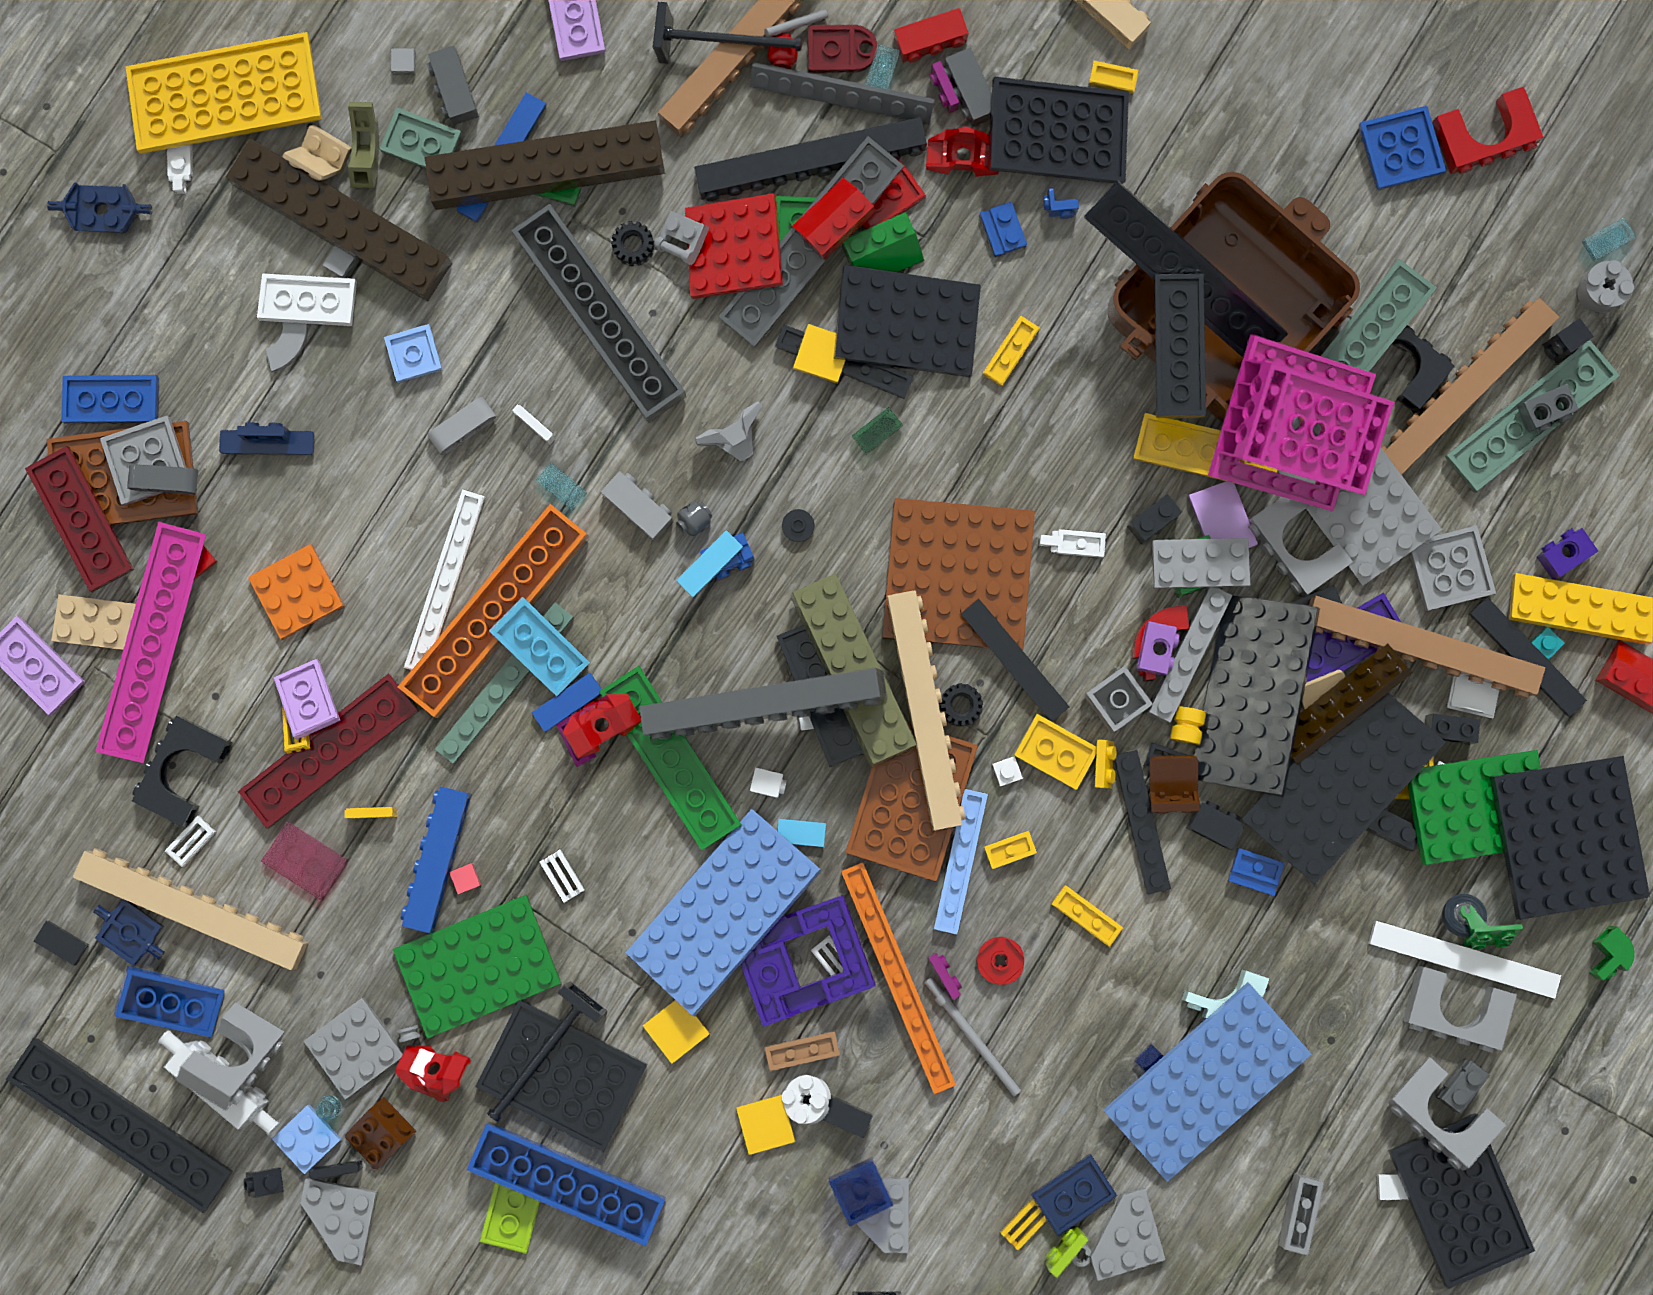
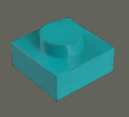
M1545 627L1531 641L1548 660L1565 644L1549 627Z

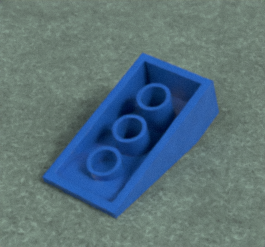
M127 966L114 1015L123 1019L212 1037L225 990L150 970Z

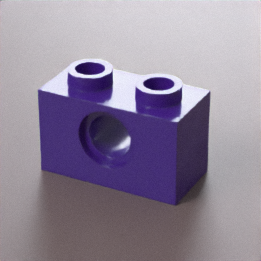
M1571 528L1560 535L1561 541L1556 544L1552 541L1541 548L1543 553L1538 555L1537 558L1552 580L1561 577L1598 552V549L1583 528L1576 531ZM1563 546L1569 549V558L1563 555Z

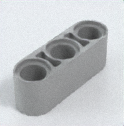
M480 397L428 433V438L440 455H445L488 426L497 416L486 400Z

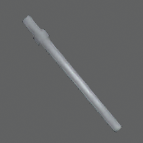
M932 977L928 978L924 983L935 996L934 1000L940 1007H944L1011 1094L1016 1096L1021 1091L1020 1088L953 1005L949 994L945 990L942 991Z

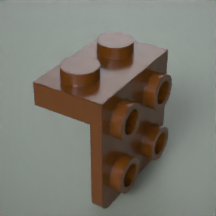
M1154 756L1150 758L1151 812L1166 814L1169 812L1192 813L1193 811H1200L1198 758L1196 756Z
M383 1097L345 1134V1138L374 1169H379L417 1131Z

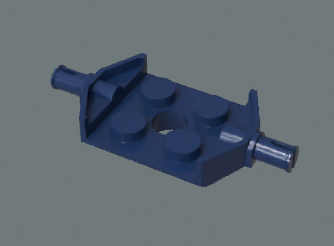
M74 182L62 202L48 201L47 203L48 211H62L65 214L70 227L74 231L126 233L138 214H152V205L136 203L129 187L123 184V187L79 185ZM101 205L108 206V211L104 215L97 214V209Z

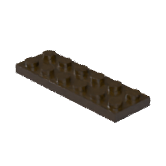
M1388 643L1300 713L1292 759L1297 764L1302 762L1412 674V671Z

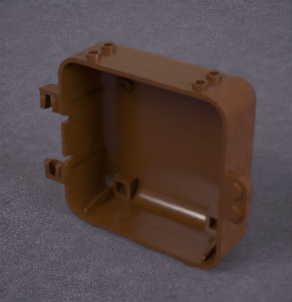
M1227 172L1219 175L1210 185L1205 183L1196 193L1197 195L1193 199L1191 206L1171 226L1175 232L1288 332V335L1280 344L1309 353L1331 327L1336 330L1353 311L1350 306L1356 301L1360 292L1358 276L1348 265L1320 242L1330 229V220L1304 197L1293 199L1283 209L1243 174ZM1136 264L1131 271L1126 269L1117 279L1118 281L1114 285L1116 289L1108 303L1107 314L1111 324L1126 337V340L1119 348L1122 351L1124 350L1135 361L1144 353L1155 363L1154 279ZM1204 324L1206 409L1218 420L1224 422L1243 357Z

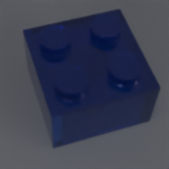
M873 1157L829 1177L828 1182L849 1227L894 1206Z

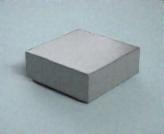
M391 49L392 74H415V49Z
M334 246L323 266L338 276L345 278L356 258Z

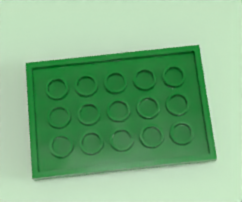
M1538 750L1423 767L1407 784L1421 865L1502 853L1503 846L1490 777L1541 769Z
M527 895L393 949L427 1039L562 984Z

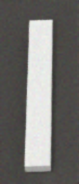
M466 490L461 492L404 666L406 669L412 670L441 635L486 498L485 496Z
M1374 921L1368 942L1371 945L1554 999L1561 975L1379 921Z

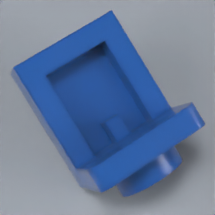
M1049 188L1047 196H1043L1044 210H1048L1049 217L1060 216V219H1069L1077 215L1079 209L1078 199L1055 201L1053 188Z

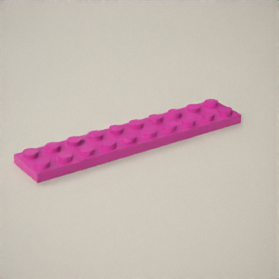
M158 522L95 752L144 763L206 534Z

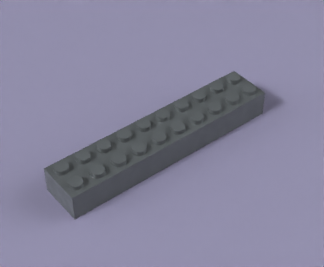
M550 204L511 230L515 239L648 423L687 397L685 390Z
M871 668L639 707L643 735L651 736V739L665 740L671 739V734H675V736L680 735L681 737L695 735L694 730L709 733L718 731L717 727L719 726L727 729L740 728V723L744 722L745 725L764 724V719L773 722L788 720L787 715L797 718L809 717L812 711L828 714L833 713L834 708L837 707L844 710L858 709V704L862 703L864 706L867 705V707L882 705L881 700H887L883 671L878 668Z

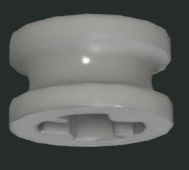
M418 1025L397 1030V1034L401 1035L399 1042L421 1037L420 1033H417Z
M1086 1244L1082 1247L1087 1255L1086 1259L1082 1258V1261H1077V1256L1072 1259V1262L1077 1266L1083 1267L1091 1262L1089 1258L1091 1250Z

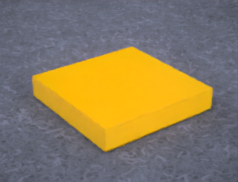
M808 324L793 369L838 384L846 360L833 359L836 333Z
M676 1000L643 1025L671 1064L710 1034L699 1018L692 1016Z
M782 1094L736 1107L749 1155L795 1142L790 1119L782 1101Z

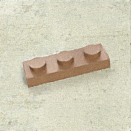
M835 1031L765 1046L770 1071L840 1055Z

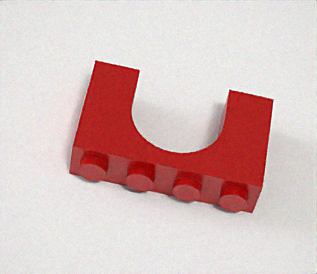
M1524 86L1505 92L1496 100L1505 125L1504 139L1498 144L1485 145L1475 141L1468 133L1459 109L1438 115L1432 121L1450 174L1455 172L1464 174L1471 171L1473 166L1480 164L1481 167L1493 163L1496 158L1508 159L1516 155L1517 151L1524 150V152H1528L1538 147L1537 144L1544 136Z

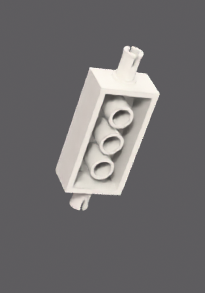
M168 1030L158 1041L174 1054L164 1068L176 1078L180 1066L194 1050L219 1065L226 1067L230 1065L223 1057H216L212 1054L210 1046L201 1040L184 1044ZM246 1086L243 1089L244 1093L236 1105L232 1103L226 1111L194 1092L238 1130L254 1122L270 1135L279 1125L278 1121H275L263 1110L269 1101L265 1098L266 1094L258 1087L253 1088L251 1086L248 1088Z

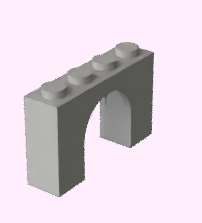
M1280 497L1249 520L1250 525L1248 528L1255 538L1259 537L1262 541V548L1269 557L1273 556L1276 560V567L1283 576L1287 575L1291 581L1290 586L1297 595L1300 594L1304 597L1353 563V561L1340 543L1314 560L1303 561L1291 556L1283 544L1284 527L1290 519L1310 505Z
M1417 966L1403 1018L1404 1022L1410 1023L1409 1028L1421 1032L1424 1031V1028L1433 1030L1432 1035L1447 1039V1035L1456 1037L1455 1042L1470 1046L1471 1042L1478 1043V1049L1493 1053L1494 1049L1502 1051L1517 994L1487 986L1481 1009L1476 1019L1468 1025L1456 1027L1444 1018L1440 1008L1441 994L1447 974Z
M236 1002L222 1017L217 1032L240 1045L247 1053L249 1060L240 1066L226 1067L215 1063L194 1050L180 1066L176 1081L225 1111L232 1103L236 1105L244 1093L243 1089L246 1086L248 1088L252 1086L257 1078L256 1073L259 1070L262 1072L265 1070L271 1060L270 1056L272 1054L277 1055L284 1044L281 1042L284 1031Z
M1429 1057L1389 1100L1388 1104L1392 1106L1390 1109L1395 1115L1400 1118L1404 1117L1411 1123L1409 1126L1418 1135L1423 1134L1429 1140L1428 1143L1437 1152L1442 1151L1454 1168L1464 1171L1476 1161L1506 1125L1486 1108L1461 1133H1448L1439 1129L1429 1116L1428 1101L1433 1091L1447 1077L1448 1073Z

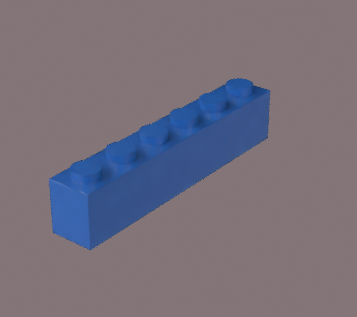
M441 786L439 791H435L432 804H435L433 814L430 813L426 822V827L429 828L426 837L423 836L420 843L421 858L416 860L413 873L416 874L414 883H410L407 890V897H410L407 906L403 907L400 920H403L402 926L427 933L434 932L472 794Z

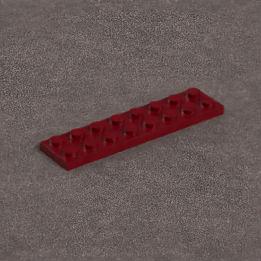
M388 673L338 712L340 721L309 735L310 749L305 750L303 748L299 752L294 750L290 754L286 753L238 791L266 829L272 827L419 711L409 697L398 688L399 685L391 674Z

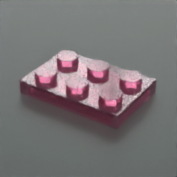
M289 821L286 822L261 860L263 864L319 900L324 898L348 861L347 858Z

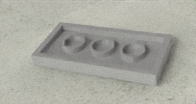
M1248 538L1152 541L1153 589L1250 586Z

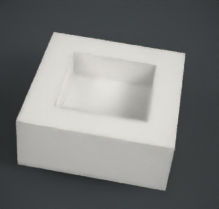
M1015 756L992 764L999 786L1023 779Z

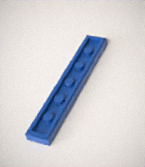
M526 92L495 145L526 141L545 110L546 103ZM490 202L460 206L456 210L458 213L478 223Z

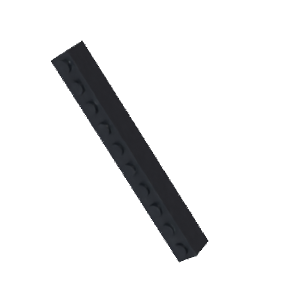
M921 117L695 166V175L701 200L714 201L722 195L737 196L742 191L749 189L759 191L764 189L765 186L772 184L774 186H782L790 180L805 181L810 176L817 174L819 176L830 175L833 171L840 170L867 136L896 160L900 159V156L908 154L909 156H918L923 151H926L927 147Z

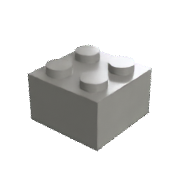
M1123 666L1083 695L1110 733L1117 731L1153 705L1126 666Z

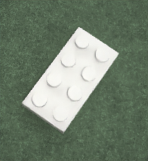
M262 274L257 318L259 321L352 326L357 282L355 279Z

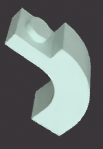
M1242 970L1236 988L1227 997L1213 1000L1185 991L1182 1000L1188 1002L1187 1007L1201 1011V1008L1204 1007L1202 1017L1207 1018L1247 982L1262 997L1269 978Z

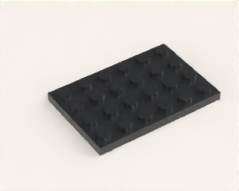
M994 77L992 79L989 170L1113 184L1119 181L1124 184L1126 182L1129 92Z
M844 265L842 269L833 359L971 377L981 285Z
M519 1000L475 1087L501 1100L562 1020L523 1000ZM571 1025L514 1097L510 1105L604 1152L648 1064Z
M1474 1113L1439 1129L1448 1133H1461L1478 1114ZM1424 1135L1388 1150L1445 1288L1450 1289L1535 1252L1491 1144L1464 1171L1454 1168L1442 1151L1437 1152L1429 1145V1140Z

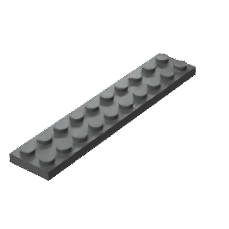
M867 136L805 213L842 178H845L874 204L901 172L904 165ZM793 227L780 242L783 286L739 292L719 316L723 322L754 347L758 345L831 256L829 255L823 260Z

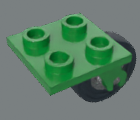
M1469 894L1455 895L1443 907V923L1451 933L1465 938L1463 947H1472V949H1482L1487 945H1495L1497 948L1508 947L1523 930L1522 924L1488 926L1486 924L1487 911L1484 904L1478 898Z

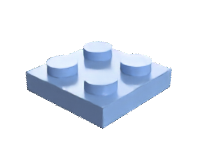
M429 324L384 337L398 383L443 370Z
M310 1104L272 1138L304 1174L342 1140Z

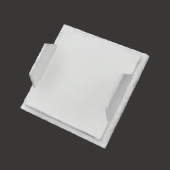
M1461 674L1460 677L1453 676L1447 708L1493 719L1499 690L1491 688L1492 684L1484 681L1483 684L1468 681V676Z

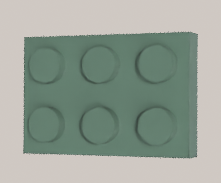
M396 107L379 150L382 153L426 169L424 157L455 152L462 132Z

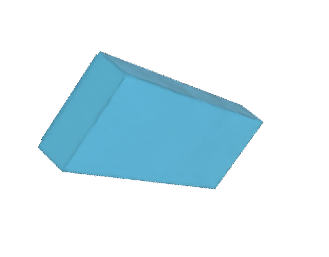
M726 530L676 581L694 598L743 549V546Z

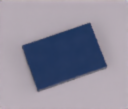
M1088 1154L1030 1194L1056 1236H1060L1117 1196L1091 1154Z

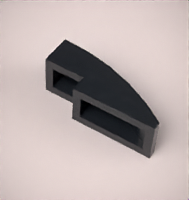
M811 1095L804 1096L803 1104L810 1105L809 1099ZM831 1095L828 1107H830L829 1111L822 1120L864 1139L873 1114Z

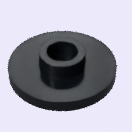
M792 510L783 518V533L793 542L806 541L814 532L815 524L813 517L805 510Z

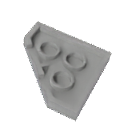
M836 1177V1204L884 1253H909V1178Z
M306 1178L300 1202L337 1261L362 1265L378 1191Z
M1145 1188L1120 1194L1111 1217L1109 1216L1100 1233L1101 1236L1089 1255L1095 1280L1100 1281L1166 1260Z

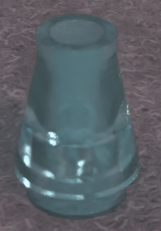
M331 1095L321 1098L316 1107L317 1116L327 1120L336 1118L341 1111L340 1101ZM323 1106H326V1107H327V1109H328V1112H327V1113L324 1111V1107H323Z

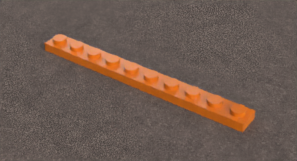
M863 862L841 871L933 1093L937 1094L956 1086Z

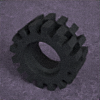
M628 221L629 224L627 225L622 223L621 228L617 227L615 229L616 233L612 235L613 241H611L616 258L621 260L623 264L626 265L628 263L632 267H634V264L640 266L643 261L646 263L648 257H652V251L654 250V240L651 231L648 230L646 225L642 226L638 221H636V224L633 221ZM629 236H637L642 240V246L638 251L630 252L625 249L624 242Z
M958 683L952 685L941 697L940 712L945 713L949 724L956 725L957 727L968 726L974 723L982 713V696L975 687H971L969 684ZM958 696H964L970 701V710L965 714H958L952 708V702Z

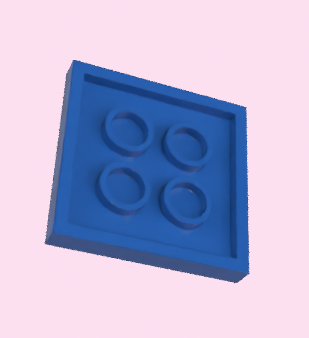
M1427 105L1359 123V130L1377 190L1446 172Z

